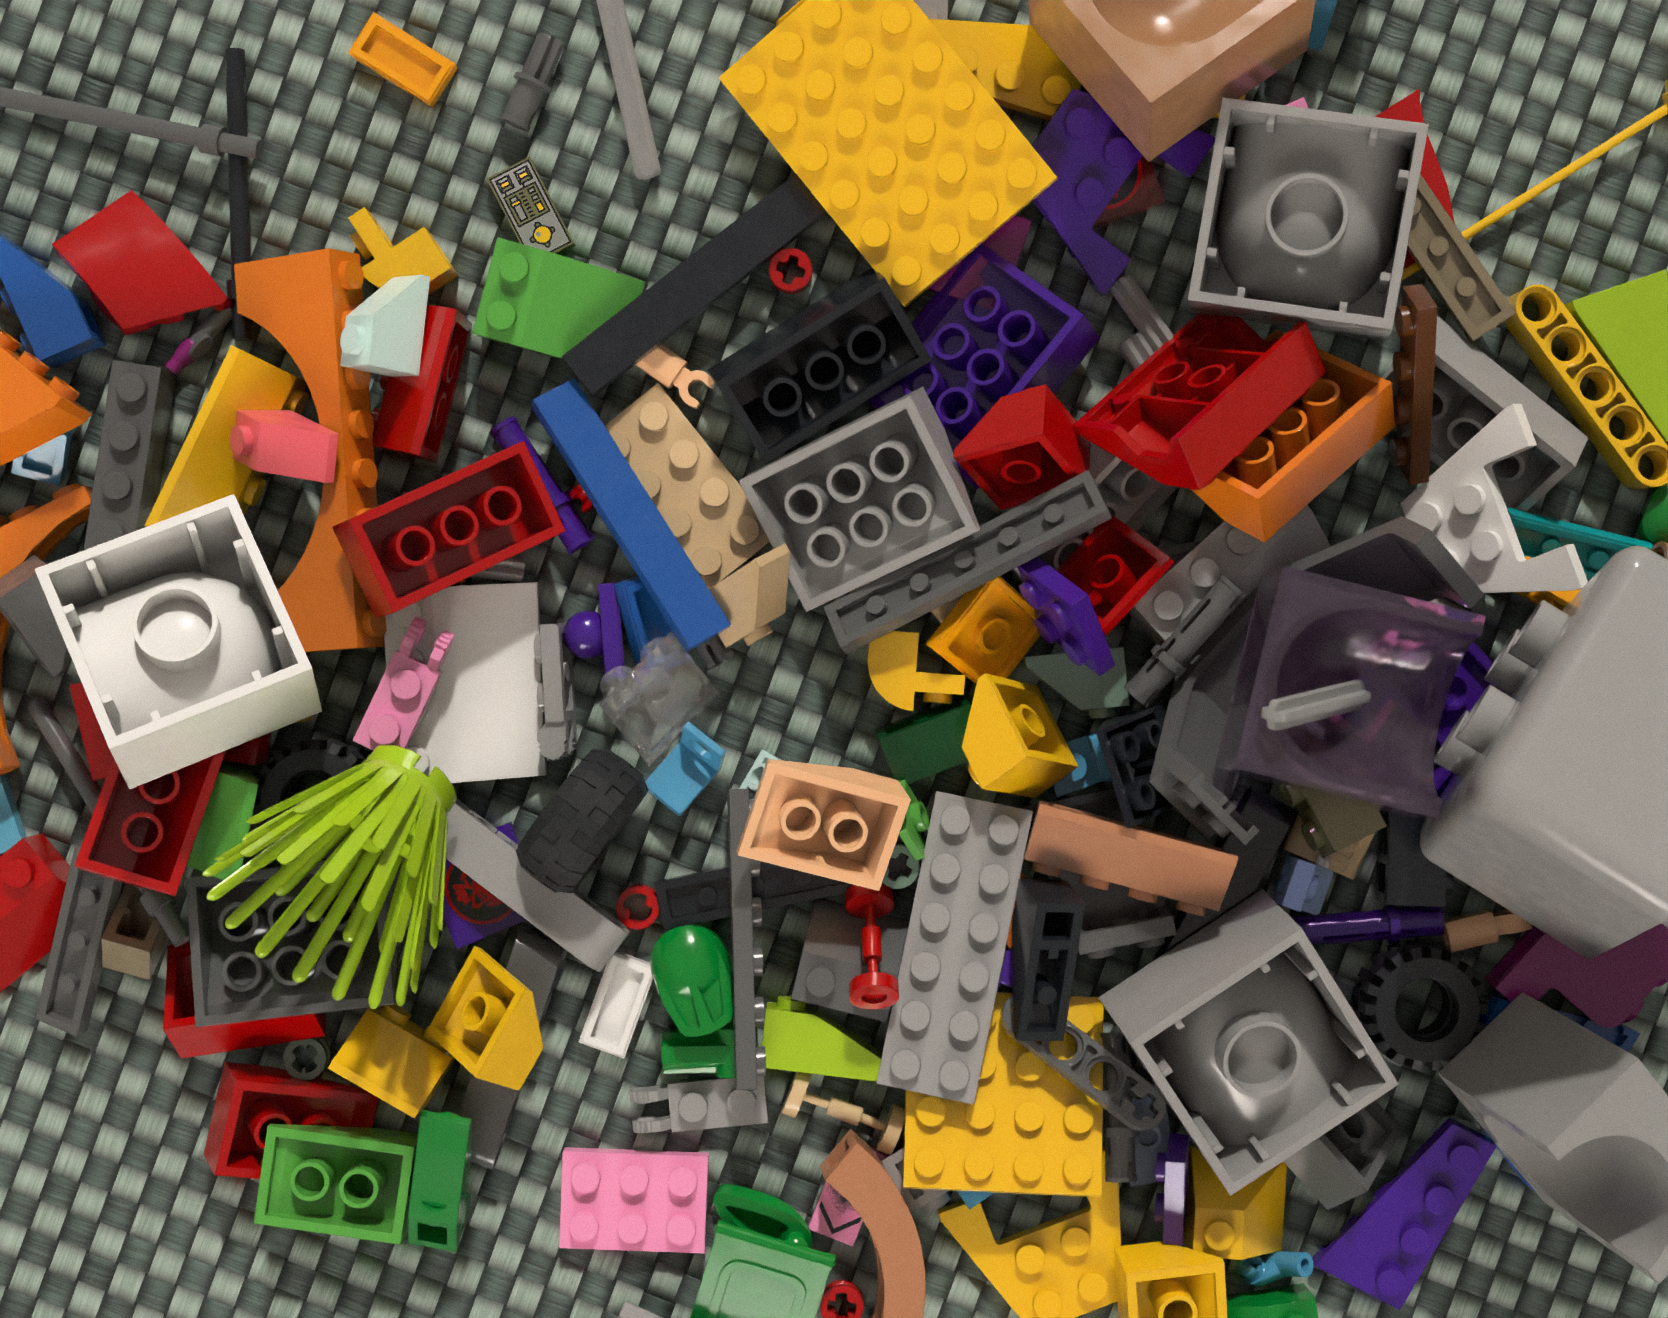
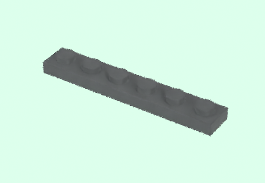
M1087 470L979 526L980 530L888 573L824 606V609L840 648L846 654H849L1113 517L1092 475Z
M749 789L727 790L734 1070L737 1090L757 1089V1077L766 1076L765 1046L756 1047L755 1027H763L765 1023L764 998L755 997L754 977H763L762 947H753V927H762L761 897L752 898L751 878L760 877V861L738 856L736 852L754 800L749 799Z

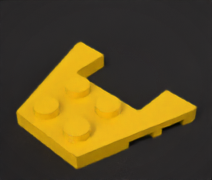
M1104 1146L1102 1147V1196L1087 1197L1089 1201L1088 1206L1001 1240H996L981 1202L969 1209L965 1202L961 1200L937 1210L943 1225L1020 1318H1075L1118 1302L1114 1247L1121 1246L1119 1183L1105 1182L1106 1161Z

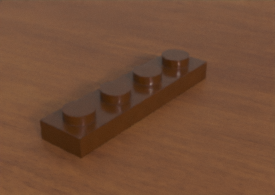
M1423 284L1402 287V304L1396 307L1394 318L1396 332L1400 337V351L1393 354V371L1398 381V395L1393 396L1397 428L1396 438L1390 440L1389 452L1393 467L1400 468L1409 485L1428 483L1430 468L1438 306Z

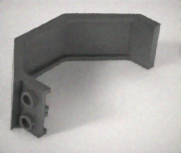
M1403 516L1271 572L1193 654L1192 658L1185 664L1187 670L1182 676H1175L1149 782L1207 841L1215 833L1222 839L1230 833L1246 846L1259 830L1234 810L1236 806L1229 799L1244 738L1249 729L1260 719L1262 707L1269 706L1271 700L1280 698L1319 655L1335 641L1437 598H1450L1471 609L1484 596V593L1430 529Z

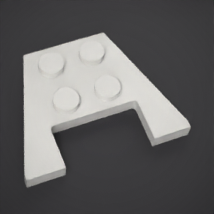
M1511 404L1505 407L1429 477L1428 483H1422L1400 504L1405 518L1430 529L1483 593L1580 590L1588 583L1574 544L1564 545L1526 560L1492 470V466L1495 463L1537 446L1522 404Z

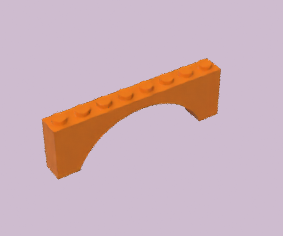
M327 248L234 264L237 313L265 328L282 344L300 369L308 385L320 425L338 433L334 483H323L319 513L312 536L296 568L277 591L305 653L385 647L386 617L375 618L332 529L333 526L378 506L376 489L378 472L374 461L373 447L374 420L371 415L369 391L371 374L370 372L340 366L342 355L340 338L345 328L346 316L363 303L362 285L364 275L360 263V254Z

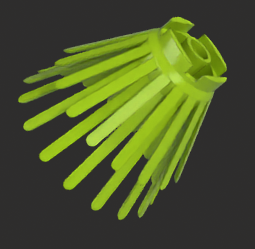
M379 745L363 763L249 818L246 823L256 824L296 805L247 833L242 838L241 843L214 858L218 862L207 868L202 876H214L244 856H253L266 848L208 892L206 899L215 901L221 898L258 869L267 866L276 858L279 863L283 864L275 874L227 917L225 927L227 929H235L274 892L280 897L288 894L343 839L257 944L254 951L257 957H266L315 897L316 899L306 912V918L310 922L318 921L341 890L292 973V979L295 982H304L372 869L342 934L344 941L352 942L332 989L333 999L340 1001L347 993L403 859L379 941V951L381 954L368 997L369 1007L376 1009L381 1002L397 942L401 943L403 941L412 907L396 991V1002L399 1007H402L406 1000L410 974V987L415 994L417 992L430 903L429 942L434 949H436L438 944L439 930L443 932L447 816L457 800L453 784L444 772L436 766L428 777L420 770L414 768L421 755L412 750L395 745Z

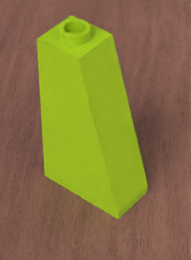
M1665 269L1573 300L1565 304V307L1668 445V275Z

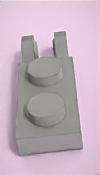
M566 623L539 625L540 634H537L534 638V655L536 662L542 664L543 683H539L537 687V704L539 711L545 713V724L537 732V739L540 743L538 748H540L539 753L543 754V758L546 757L547 760L552 759L553 761L570 757L569 755L574 754L575 744H577L575 742V738H577L573 654L565 646L563 639Z
M711 1076L670 1080L667 1085L639 1087L629 1091L630 1102L647 1104L665 1099L669 1100V1115H648L634 1119L632 1121L634 1133L662 1132L669 1129L672 1132L764 1124L769 1121L765 1076L757 1077V1089L737 1090L735 1078Z

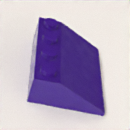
M980 244L964 258L942 290L936 292L911 323L932 361L867 400V402L877 410L924 387L946 431L954 454V449L1002 396L1044 384L1055 394L1098 342L1100 336L1082 313L984 244ZM980 256L988 261L979 274L985 285L972 289L965 297V300L948 295ZM984 297L996 300L993 310L976 305V303ZM957 462L962 479L977 490L979 488L978 484Z

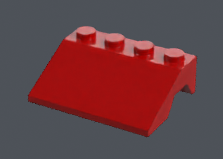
M1197 314L1174 334L1170 341L1165 342L1074 423L1073 427L1076 434L1164 485L1201 490L1210 485L1215 480L1216 475L1234 458L1242 455L1247 450L1248 445L1266 428L1274 425L1278 421L1279 416L1297 399L1305 396L1309 392L1310 387L1326 371L1307 322L1299 321L1277 342L1263 341L1241 317Z

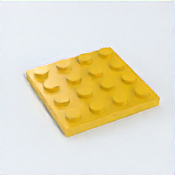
M996 993L974 1105L905 1090L902 1188L1083 1197L1102 1196L1103 1107L1005 1032L1000 1022V1011L1013 993ZM1071 996L1067 1020L1103 1047L1100 1033H1103L1104 1017L1102 1002L1098 997ZM1065 1033L1064 1041H1049V1049L1055 1058L1068 1060L1074 1056L1076 1044L1074 1039ZM1103 1063L1094 1064L1089 1071L1090 1083L1100 1091H1103Z

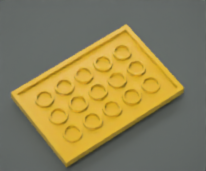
M806 0L718 77L871 267L885 277L893 293L904 307H907L1058 180L1054 172L914 0Z

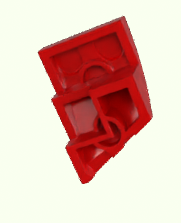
M132 190L52 243L57 256L87 285L98 309L125 335L149 330L157 324L168 325L183 321L184 314L211 306L217 311H222L231 306L227 296L200 262L156 213Z

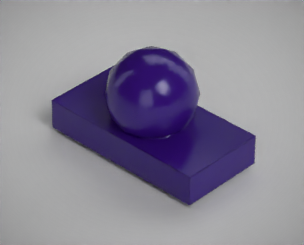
M615 583L598 584L600 614L586 610L575 613L568 619L563 633L565 646L575 656L591 659L600 656L602 653L604 654L606 682L623 681V678H625L620 608L613 586Z

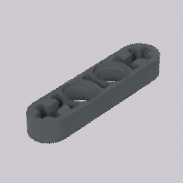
M1012 995L1004 1003L1000 1011V1022L1005 1032L1016 1040L1013 1034V1011L1010 1010L1013 1006ZM1067 1020L1065 1033L1070 1035L1076 1044V1052L1071 1059L1059 1060L1055 1058L1050 1052L1049 1041H1040L1039 1045L1034 1041H1017L1127 1127L1135 1131H1147L1163 1121L1166 1114V1101L1163 1094ZM1105 1063L1114 1070L1116 1082L1112 1089L1100 1091L1090 1083L1089 1071L1094 1064ZM1126 1079L1134 1084L1127 1091L1128 1094L1137 1100L1145 1096L1152 1100L1149 1108L1154 1113L1153 1118L1144 1116L1139 1120L1132 1115L1136 1107L1125 1097L1120 1100L1118 1106L1111 1101V1098L1123 1089Z

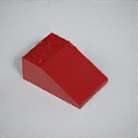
M224 1062L203 1155L214 1175L260 1179L267 1126L269 1124L372 1128L379 1098L362 1088L317 1077L311 1080L294 1078L288 1074L287 1070L280 1068Z

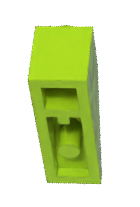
M778 996L777 1003L767 1002L762 1046H765L766 1068L877 1082L882 1051L817 1008L806 1006V1002L791 999V996Z

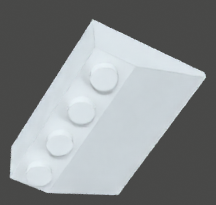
M538 582L449 586L395 613L385 615L387 632L384 635L386 669L394 652L400 649L402 640L416 616L426 620L427 623L424 636L418 643L412 657L427 664L437 637L444 630L455 634L451 648L440 669L443 671V674L407 747L408 750L421 755L414 768L420 770L428 777L436 766L444 772L451 783L547 775L546 757L543 758V754L539 753L540 748L538 747L540 743L537 739V732L545 724L544 712L539 711L537 704V687L539 683H543L542 664L536 662L534 655V638L537 634H540Z

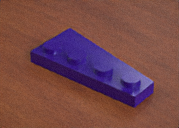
M1449 1117L1406 1161L1407 1166L1390 1183L1386 1181L1374 1194L1375 1199L1357 1217L1353 1215L1340 1228L1341 1233L1326 1248L1324 1246L1321 1247L1312 1257L1314 1266L1400 1310L1497 1146L1494 1141Z

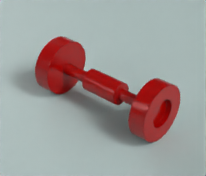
M884 883L881 884L879 891L857 885H852L845 891L846 911L854 917L865 918L866 926L861 929L862 960L863 963L868 965V973L858 975L849 982V1000L854 1006L862 1009H883L894 1005L899 1000L898 980L890 974L878 972V964L882 962L881 928L876 926L875 918L887 915L894 908L893 890Z

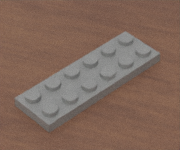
M936 791L924 848L925 858L922 859L898 975L899 1000L892 1005L876 1084L974 1105L1033 811Z

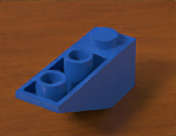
M0 232V278L4 284V288L0 289V294L8 311L13 316H18L24 332L20 333V339L25 351L38 358L44 364L56 368L107 345L88 301Z

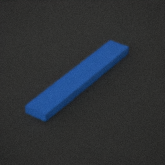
M573 378L533 399L530 406L685 651L689 652L727 630L731 625L576 380Z

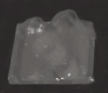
M672 630L665 637L655 638L646 644L640 653L641 661L633 669L626 666L615 667L606 673L600 682V689L604 695L600 701V706L610 721L619 729L649 767L682 734L684 725L687 722L692 723L720 694L690 653L685 651Z

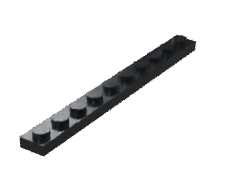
M1114 787L1047 801L1125 822ZM1038 803L1016 807L1033 811L1028 839ZM928 830L924 831L925 843L927 839ZM898 835L896 843L904 844L903 840ZM900 853L896 859L890 858L888 864L889 877L896 879L899 874L907 876L910 873L911 868L906 865L908 858L906 854ZM922 859L919 860L920 868H921ZM760 861V877L751 878L752 898L761 897L762 910L844 894L853 885ZM729 866L654 882L664 930L730 917Z

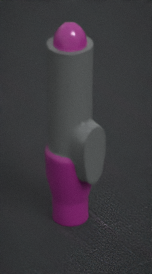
M229 301L231 306L225 310L217 311L214 309L193 333L182 341L173 357L165 364L170 371L178 375L186 366L207 353L213 345V339L232 320V301Z

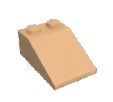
M767 759L736 852L738 856L879 891L911 799L899 780L854 768Z

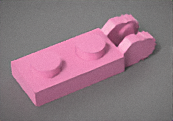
M417 616L414 618L402 640L400 649L394 652L353 738L354 742L371 750H374L379 745H395L407 749L443 674V671L440 669L451 648L455 634L444 630L437 637L427 664L412 657L418 643L424 636L427 623L426 620Z

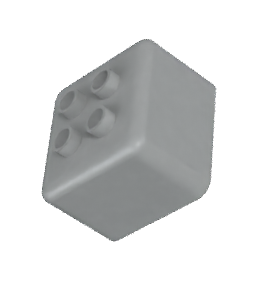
M1631 546L1612 556L1562 611L1542 600L1521 631L1516 629L1508 639L1484 678L1485 681L1492 685L1486 688L1470 712L1466 710L1462 714L1433 762L1454 775L1426 818L1420 834V847L1422 853L1429 861L1588 960L1659 924L1668 927V560L1646 547Z

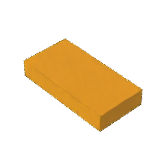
M373 12L348 52L353 59L432 109L458 69L454 62Z

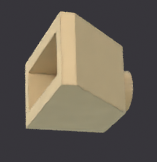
M785 543L755 558L709 589L731 624L727 630L718 634L725 648L741 639H744L747 646L752 645L772 633L773 630L769 623L785 614L790 550Z

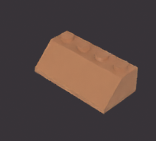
M1039 799L1024 859L1033 861L1031 870L1042 874L1060 877L1063 869L1081 874L1079 883L1090 887L1108 890L1110 882L1129 887L1127 894L1129 897L1156 903L1159 895L1177 900L1175 909L1198 916H1205L1207 908L1219 911L1236 868L1238 856L1227 849L1141 826L1127 828L1126 823Z

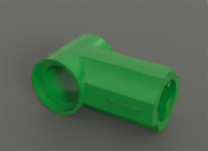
M729 1023L711 1034L697 1037H686L679 1030H663L661 1045L663 1074L715 1073L716 1077L735 1078L733 1023ZM755 1027L756 1047H758L757 1027Z

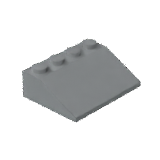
M924 387L754 470L739 480L773 549L785 543L790 550L788 578L806 612L980 530L957 462L953 458L954 454L946 431Z

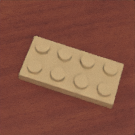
M659 383L604 425L708 589L731 575L770 543L740 484Z

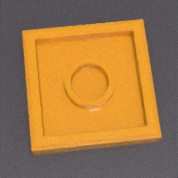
M998 576L965 593L930 637L926 645L974 684H977L978 678L985 673L1008 678L1040 637L1034 625V620L1038 617L1034 608L1001 576Z

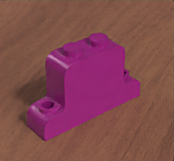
M1659 924L1588 960L1532 925V929L1527 930L1485 976L1484 980L1511 1002L1522 992L1539 1001L1549 989H1554L1597 1025L1604 1028H1613L1622 1022L1627 1023L1633 1020L1644 1006L1643 999L1653 988L1668 982V928L1663 924Z

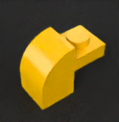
M365 207L348 217L356 229V232L350 235L356 248L365 260L372 256L374 257V260L361 268L364 277L378 289L393 277L425 275L430 277L429 295L459 276L433 235L425 227L393 246L376 218Z
M891 631L868 643L867 666L871 682L878 693L892 705L904 710L913 711L915 692H924L923 702L952 704L953 694L964 695L965 675L916 672L919 633Z

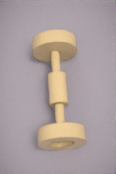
M795 1073L781 1111L782 1114L795 1118L802 1101L809 1102L826 1109V1115L854 1126H857L860 1122L881 1130L876 1150L888 1155L892 1154L904 1125L905 1108L893 1104L886 1120L882 1121L864 1114V1108L834 1096H831L830 1100L808 1092L807 1088L812 1074Z

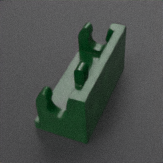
M965 695L952 699V704L942 703L875 729L895 780H906L909 785L968 762L962 749V743L971 705Z

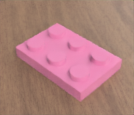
M565 1147L562 1157L559 1248L705 1254L709 1153Z

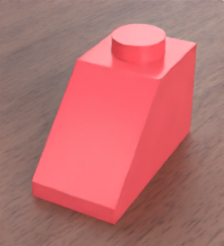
M237 410L236 426L232 428L230 434L233 459L259 472L322 483H334L338 433L292 410Z

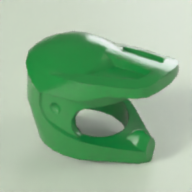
M698 925L679 926L664 933L655 943L651 952V973L661 1001L678 1030L686 1037H697L711 1034L723 1028L732 1021L734 1015L732 962L723 942L716 933Z

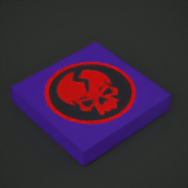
M512 822L496 827L497 831L495 834L501 831L519 845L520 841ZM446 859L443 917L457 949L526 921L525 918Z

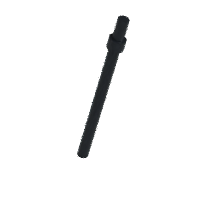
M228 48L225 50L227 132L247 137L245 50L241 48ZM228 153L231 280L226 281L227 298L229 301H232L233 340L251 341L253 340L252 320L237 313L234 264L251 261L248 157Z

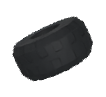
M592 749L559 787L519 843L515 852L520 862V867L555 893H572L597 863L649 790L644 780V775L609 749Z

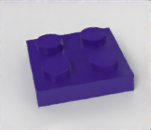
M1038 557L1018 566V571L1023 580V583L1019 586L1020 591L1036 612L1038 618L1034 620V625L1043 639L1049 644L1057 642L1063 647L1072 662L1078 666L1084 663L1099 676L1115 666L1089 595Z

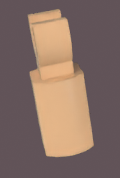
M661 344L636 364L637 367L666 388L670 389L673 386L678 388L680 397L691 408L698 409L701 405L700 402L689 394V388L694 382H703L711 389L715 386L710 375L700 370L689 371L686 368L688 362L664 344Z
M1486 909L1444 919V935L1442 939L1447 951L1456 952L1498 942L1500 935L1532 929V925L1508 909L1493 914Z

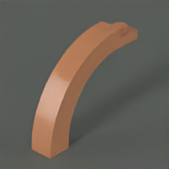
M850 1129L819 1167L825 1181L847 1199L860 1215L870 1232L877 1262V1292L872 1318H923L926 1298L925 1266L922 1246L915 1222L900 1190L884 1167L881 1159L864 1140Z

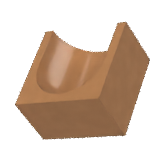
M1028 0L1030 25L1034 27L1040 37L1145 159L1150 162L1218 114L1221 110L1223 97L1239 99L1307 51L1316 0Z

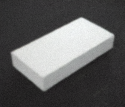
M616 950L605 967L579 1043L623 1059L625 1058L653 981L650 962Z

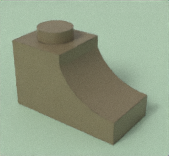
M184 871V874H183V877H182V880H181V883H180L178 892H177V894H176V897L173 896V897L175 898V900H176V903H177V900H178L180 891H181V889H182V886H183V884H184V882H185V871ZM126 884L101 938L102 965L107 969L151 980L168 936L157 918H151L140 902L142 894L138 887Z

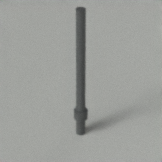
M0 87V107L198 147L201 153L220 157L224 153L260 159L263 152L262 140L230 134L225 127L205 123L202 127H196Z
M45 698L34 699L27 705L28 711L93 814L101 792L96 780L92 781L91 772ZM138 887L142 894L140 902L151 918H157L174 947L190 940L189 930L174 908L176 904L175 898L172 895Z

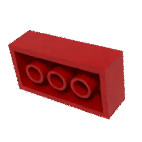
M524 441L332 527L375 618L395 613L566 531Z

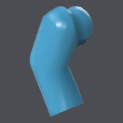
M1277 1251L1239 1260L1237 1265L1238 1272L1244 1277L1245 1282L1258 1287L1284 1277H1309L1314 1267L1313 1259L1309 1253Z

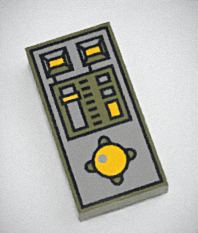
M530 157L487 178L520 244L555 254H560L576 246Z

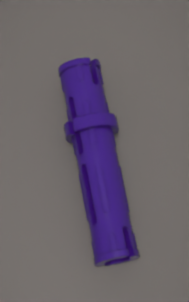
M515 416L507 418L492 428L489 435L495 440L501 451L522 441L525 442L566 530L559 534L558 537L566 547L567 553L573 554L594 540L595 536L589 531L571 504L574 500L570 497V492H563L542 457L518 424L517 418Z
M1384 905L1383 909L1373 911L1292 916V919L1303 929L1312 945L1362 942L1367 940H1387L1391 944L1399 943L1401 938L1444 935V917L1441 907L1397 908L1396 905Z

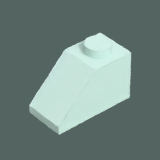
M425 275L393 277L346 316L345 328L340 338L342 349L340 366L389 377L419 376L430 277Z

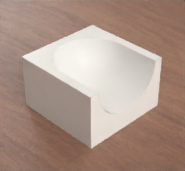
M234 494L35 569L107 745L129 789L322 712L312 666Z

